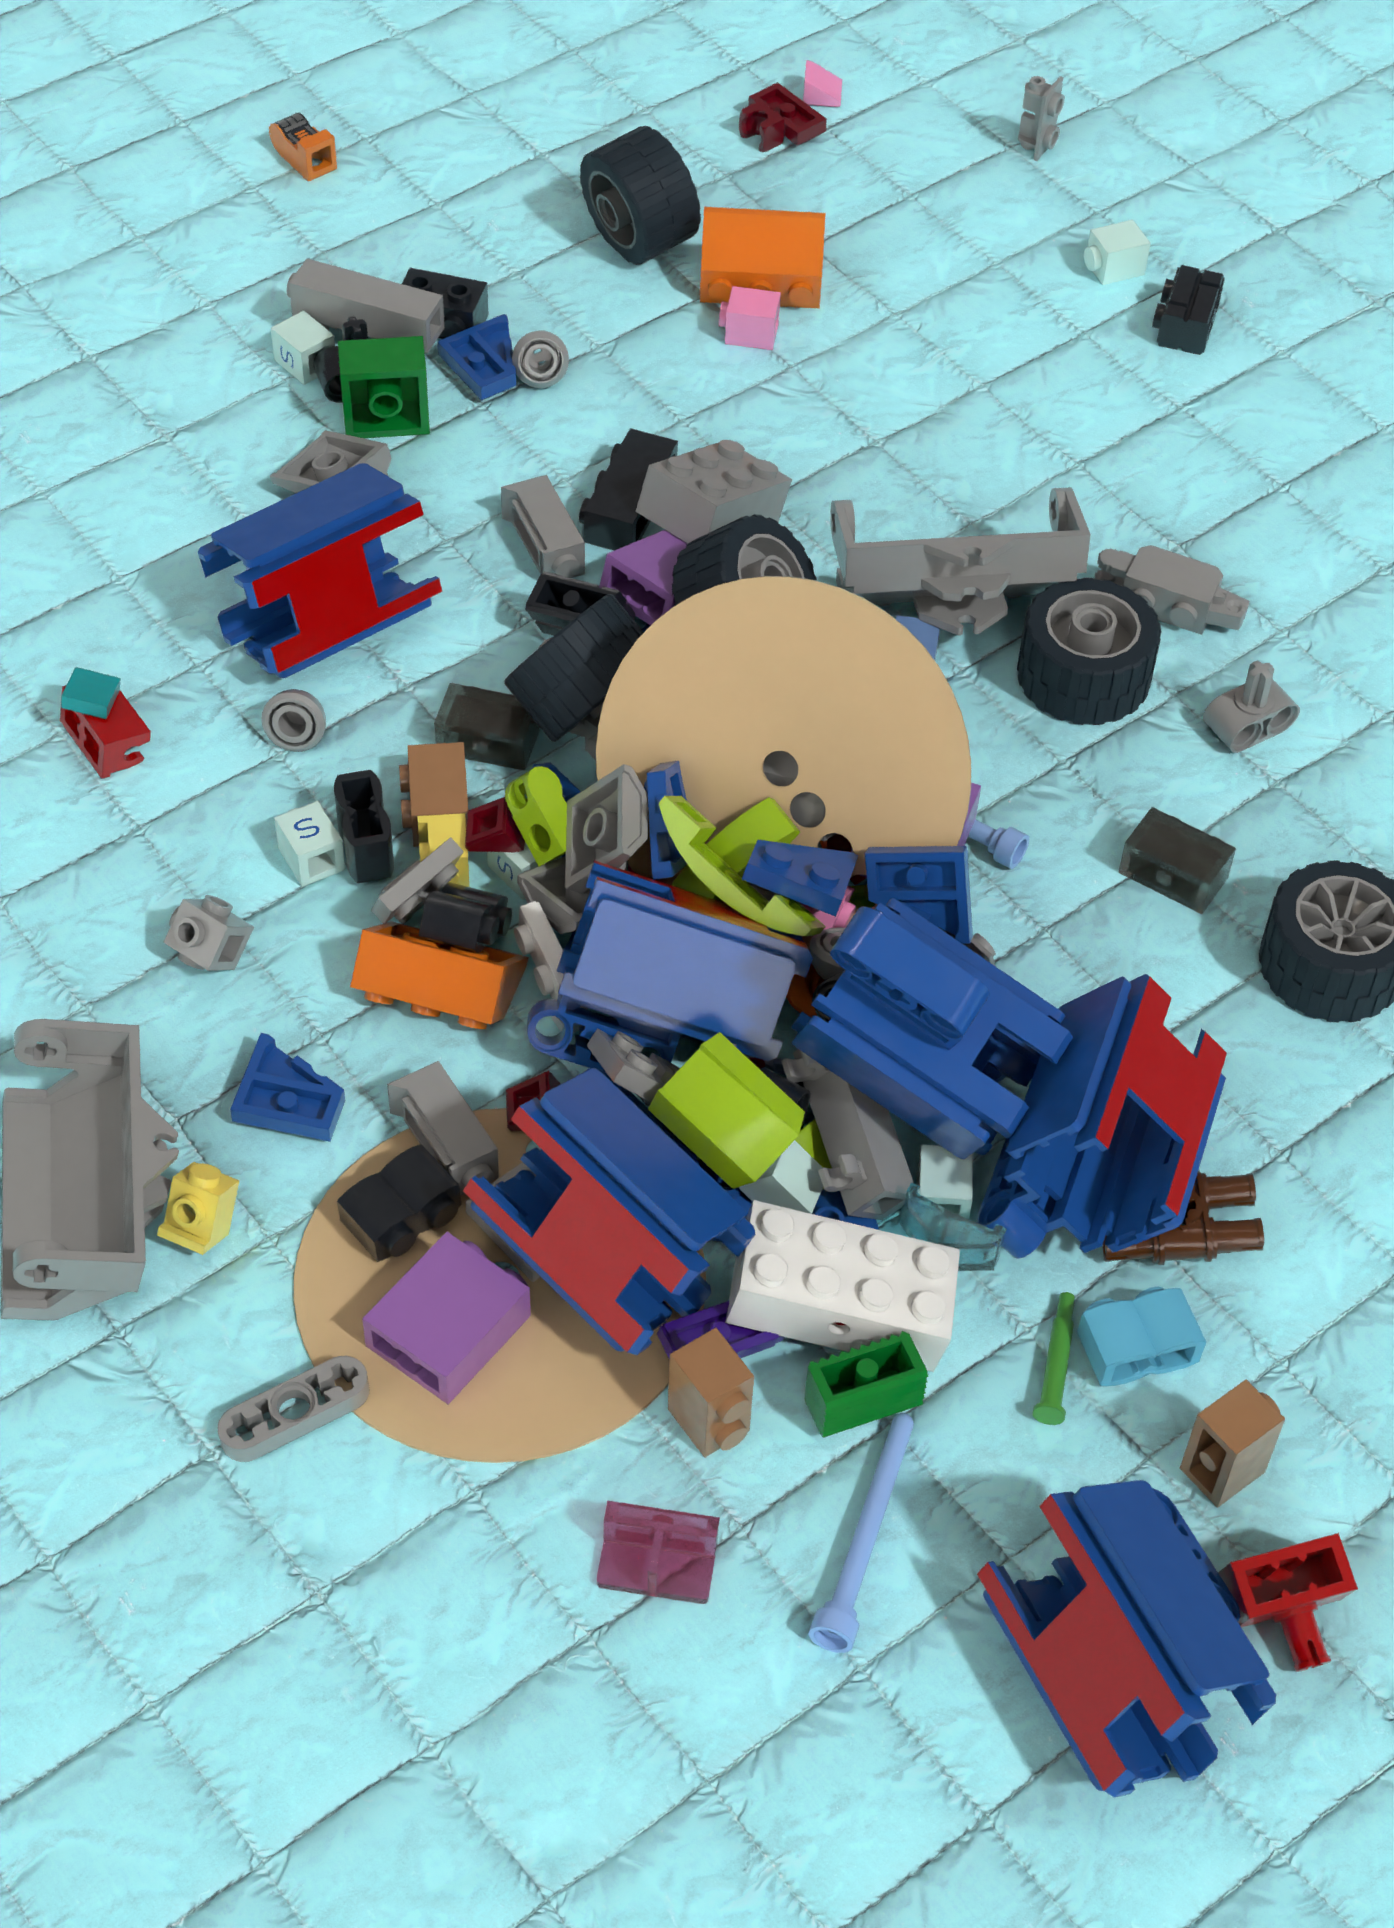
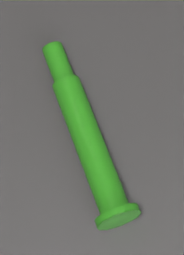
M1063 1292L1059 1295L1056 1318L1052 1322L1040 1403L1036 1404L1033 1408V1417L1040 1423L1047 1425L1061 1424L1066 1416V1411L1062 1407V1399L1074 1327L1072 1316L1075 1296L1069 1292Z

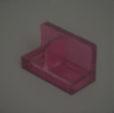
M607 1501L604 1516L603 1547L597 1573V1586L601 1589L706 1604L709 1600L716 1558L720 1517Z

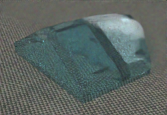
M911 1183L906 1191L900 1222L908 1237L960 1249L958 1271H994L999 1261L1006 1228L996 1224L993 1229H990L973 1220L950 1212L941 1205L919 1194L921 1187Z

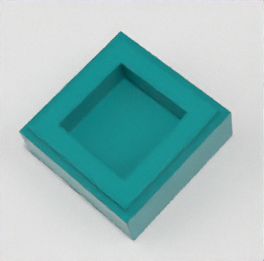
M75 667L62 693L61 708L107 719L120 691L121 678Z

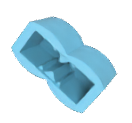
M1151 1287L1139 1293L1132 1301H1115L1110 1298L1096 1301L1082 1313L1077 1329L1078 1337L1100 1386L1122 1385L1149 1374H1164L1187 1368L1200 1361L1206 1345L1201 1329L1180 1288L1163 1289L1162 1287Z

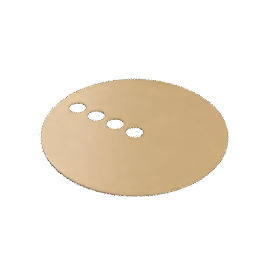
M762 576L723 583L699 592L667 611L637 639L623 658L603 702L596 742L597 781L625 764L634 769L644 787L647 772L660 763L679 761L687 802L717 828L705 844L740 815L768 797L773 798L800 831L790 844L818 848L819 841L827 834L837 833L846 837L851 843L853 853L859 855L851 877L858 874L866 875L865 852L868 847L957 846L961 838L968 814L971 793V756L962 712L953 690L939 665L927 649L904 625L885 610L865 598L840 587L816 580L791 576ZM784 751L794 757L798 765V775L793 783L787 786H777L766 778L763 771V763L770 753ZM810 792L821 798L826 812L823 821L819 825L804 827L793 819L790 806L796 795ZM648 810V839L628 859V864L635 874L653 879ZM685 867L673 877L655 880L671 885ZM855 908V911H854V913H853V916L855 915V913L857 912V910H858L859 908ZM814 935L802 936L808 950Z
M507 1108L474 1110L473 1113L498 1148L500 1178L522 1163L520 1159L526 1153V1148L532 1139L523 1131L511 1132L507 1128ZM410 1128L383 1141L359 1158L337 1179L316 1207L304 1231L297 1253L294 1272V1306L300 1335L314 1367L338 1356L354 1357L365 1366L369 1382V1395L365 1403L352 1411V1413L385 1436L423 1452L462 1461L502 1463L545 1458L577 1449L613 1432L647 1408L669 1384L670 1360L657 1336L660 1327L655 1329L650 1337L652 1344L640 1354L635 1355L626 1351L619 1352L615 1350L542 1277L533 1283L466 1213V1201L470 1199L466 1194L461 1196L462 1204L456 1216L448 1224L440 1228L433 1227L419 1233L415 1243L406 1253L398 1257L391 1256L377 1262L340 1221L337 1200L362 1179L379 1173L391 1160L402 1152L420 1145ZM446 1232H449L462 1242L470 1241L484 1252L487 1259L493 1263L505 1262L513 1265L530 1288L531 1316L449 1404H446L367 1348L362 1318ZM701 1248L700 1250L696 1251V1252H698V1253L704 1258V1253H703V1249H702V1248ZM704 1271L700 1276L706 1281V1271ZM664 1301L672 1309V1315L666 1323L682 1318L680 1314ZM704 1304L702 1305V1307H701L698 1311H701V1310L704 1309ZM344 1377L335 1380V1386H340L344 1392L353 1388L352 1382H347Z

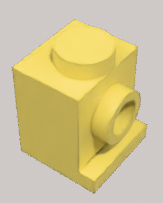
M465 813L417 816L420 862L451 837L464 852L455 865L459 872L449 882L470 887L468 850L465 848Z
M192 1162L172 1177L164 1223L158 1227L157 1236L204 1255L229 1235L239 1180L221 1173L215 1166Z

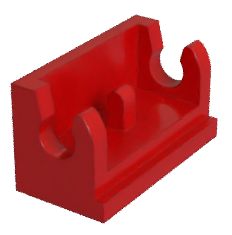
M65 685V686H62V693H63V691H64L66 685ZM121 690L107 719L61 708L60 722L101 779L110 777V773L130 768L144 760L140 751L124 755L129 748L139 747L149 742L151 731Z

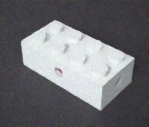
M753 1200L746 1219L754 1226L756 1235L741 1255L735 1258L730 1301L725 1323L762 1332L766 1331L778 1334L779 1336L850 1352L851 1347L859 1350L861 1344L869 1347L871 1341L879 1343L881 1338L889 1340L892 1334L899 1337L901 1332L904 1331L910 1334L927 1371L934 1372L952 1338L960 1249Z

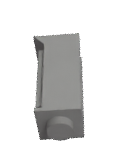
M543 475L502 486V519L513 523L539 572L543 573L545 571L569 578L584 575L585 542L548 476Z
M439 1061L387 1084L390 1114L404 1118L419 1144H422L460 1185L461 1196L465 1194L463 1189L474 1176L478 1178L484 1177L490 1183L499 1178L498 1148Z

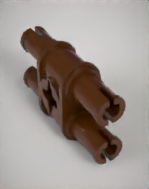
M1198 1170L1182 1222L1185 1224L1184 1226L1180 1225L1173 1230L1117 1252H1112L1105 1245L1107 1237L1105 1235L1102 1244L1104 1261L1151 1259L1152 1263L1164 1265L1165 1261L1204 1258L1205 1262H1211L1212 1259L1217 1258V1254L1263 1251L1264 1230L1261 1218L1214 1221L1213 1217H1209L1208 1214L1209 1209L1255 1206L1256 1188L1253 1174L1207 1177L1205 1173H1201Z

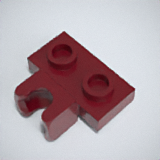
M777 82L749 96V105L743 108L740 113L739 131L742 138L761 135L759 151L767 152L783 144L784 137L798 146L826 132L827 119Z

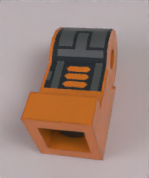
M295 113L270 124L269 134L274 148L308 182L337 169L335 138L326 129L319 132L314 127H311L301 113ZM312 158L319 159L322 163L312 166Z

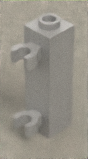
M306 259L299 270L290 276L287 283V296L291 298L292 316L304 310L328 331L329 327L342 329L343 323L348 322L347 319L349 317L355 316L357 319L365 320L368 337L423 336L424 352L426 354L444 329L443 295L311 259Z
M799 1049L793 1052L795 1060L787 1058L782 1060L787 1079L792 1082H803L805 1089L811 1093L810 1105L832 1169L821 1168L818 1172L826 1191H840L848 1216L883 1220L918 1197L889 1111Z

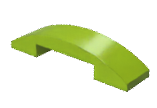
M664 796L659 802L661 814L677 850L696 876L722 901L753 921L788 934L811 936L820 934L826 926L799 902L782 895H774L768 901L747 881L742 880V877L705 844L717 828L682 796Z
M768 797L736 818L706 845L742 877L757 840L790 844L800 831L773 798ZM688 865L671 884V886L724 902L696 876Z

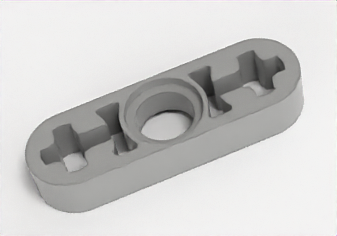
M334 1357L230 1408L222 1415L218 1423V1435L224 1453L232 1460L238 1462L253 1461L358 1409L365 1403L369 1395V1382L365 1366L354 1357ZM344 1377L347 1382H352L353 1388L344 1392L340 1386H335V1380ZM317 1387L320 1389L321 1397H325L326 1403L323 1405H319L318 1397L314 1390ZM292 1398H301L306 1400L310 1407L302 1417L287 1419L279 1414V1409L285 1401ZM266 1412L270 1413L274 1426L272 1430H269L267 1420L264 1421L263 1414ZM245 1426L248 1431H252L253 1438L244 1441L240 1435L236 1436L235 1429Z

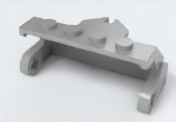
M1071 487L1051 489L1049 518L1053 532L855 543V516L852 501H832L830 510L832 540L840 566L836 571L837 587L880 606L892 603L914 602L919 620L956 635L963 634V625L961 623L973 624V633L980 634L1005 617L1008 612L1005 597L1017 598L1022 595H1034L1042 593L1046 587L1052 584L1077 581V573H1086L1091 534Z
M33 1019L19 1025L14 1032V1053L20 1062L30 1066L73 1069L74 1071L47 1090L6 1088L4 1090L2 1099L1 1319L56 1321L124 1293L138 1292L146 1264L145 1228L162 1213L171 1185V1180L160 1174L177 1159L179 1154L177 1148L168 1150L166 1142L160 1140L164 1139L170 1143H175L178 1138V1132L141 1097L139 1025Z

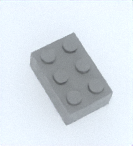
M722 440L718 443L697 448L649 465L635 512L684 542L690 543L746 515L749 517L754 514L762 515L765 518L770 517L779 522L792 479L779 472L778 467L772 462L757 459L745 452V448L741 444L732 440Z

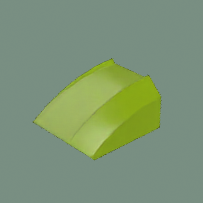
M720 1032L700 1045L699 1049L656 1092L648 1108L655 1117L733 1189L754 1183L799 1136L805 1114L804 1110Z

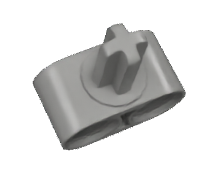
M1257 660L1251 663L1246 683L1215 698L1203 714V721L1234 753L1241 752L1287 730L1300 713V707L1273 680L1274 668L1269 662L1262 664Z

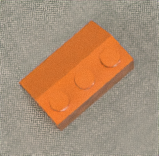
M704 207L700 302L729 303L732 286L781 292L780 307L820 309L825 213Z
M392 921L362 930L350 985L351 988L365 991L364 998L372 1002L393 1004L394 999L411 1003L410 1010L421 1015L439 1017L440 1012L458 1016L457 1023L475 1029H486L487 1024L492 1025L504 1019L527 967L529 958L485 946L480 953H475L421 939L418 936L419 928Z

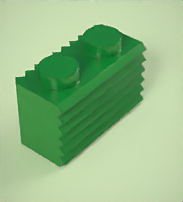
M902 1331L899 1337L892 1334L889 1340L881 1338L879 1343L871 1341L869 1347L861 1344L859 1350L851 1347L849 1353L841 1351L839 1357L831 1354L829 1360L821 1357L819 1363L810 1361L807 1370L804 1400L820 1435L824 1438L923 1405L924 1394L926 1393L925 1388H927V1377L929 1376L910 1334Z

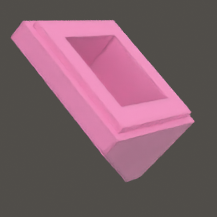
M806 60L803 101L808 105L840 107L842 79L816 63Z

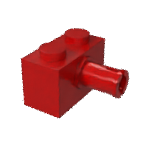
M1339 1533L1230 1562L1218 1572L1240 1608L1241 1617L1238 1623L1241 1628L1271 1619L1274 1620V1623H1281L1295 1664V1672L1305 1671L1309 1667L1315 1668L1331 1662L1313 1612L1318 1610V1606L1342 1600L1358 1589Z

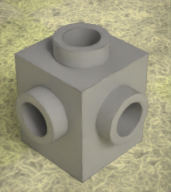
M206 895L204 899H183L170 918V929L163 943L178 951V959L193 968L206 969L208 971L235 970L254 926L231 913L232 905L218 897Z

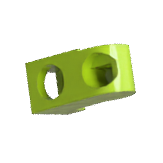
M534 767L507 785L505 799L520 833L538 867L566 854L567 803L562 796V785L557 775L547 767Z

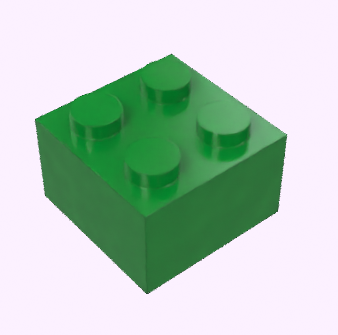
M423 336L338 341L345 434L359 438L430 434Z

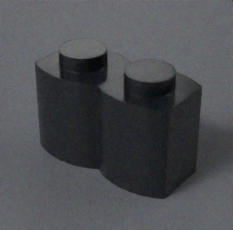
M372 770L337 775L334 782L338 831L344 842L346 866L350 876L357 883L391 878L394 870L391 823L388 814L384 810L382 786L379 778Z
M449 882L442 888L441 892L435 890L426 899L418 936L421 939L480 953L486 945L491 946L496 942L499 936H506L512 920V908L507 907L508 898L506 896Z
M422 1144L402 1152L391 1160L379 1173L362 1179L337 1200L340 1221L377 1262L391 1256L398 1257L406 1253L415 1243L419 1233L433 1227L440 1228L448 1224L456 1216L462 1204L460 1185Z

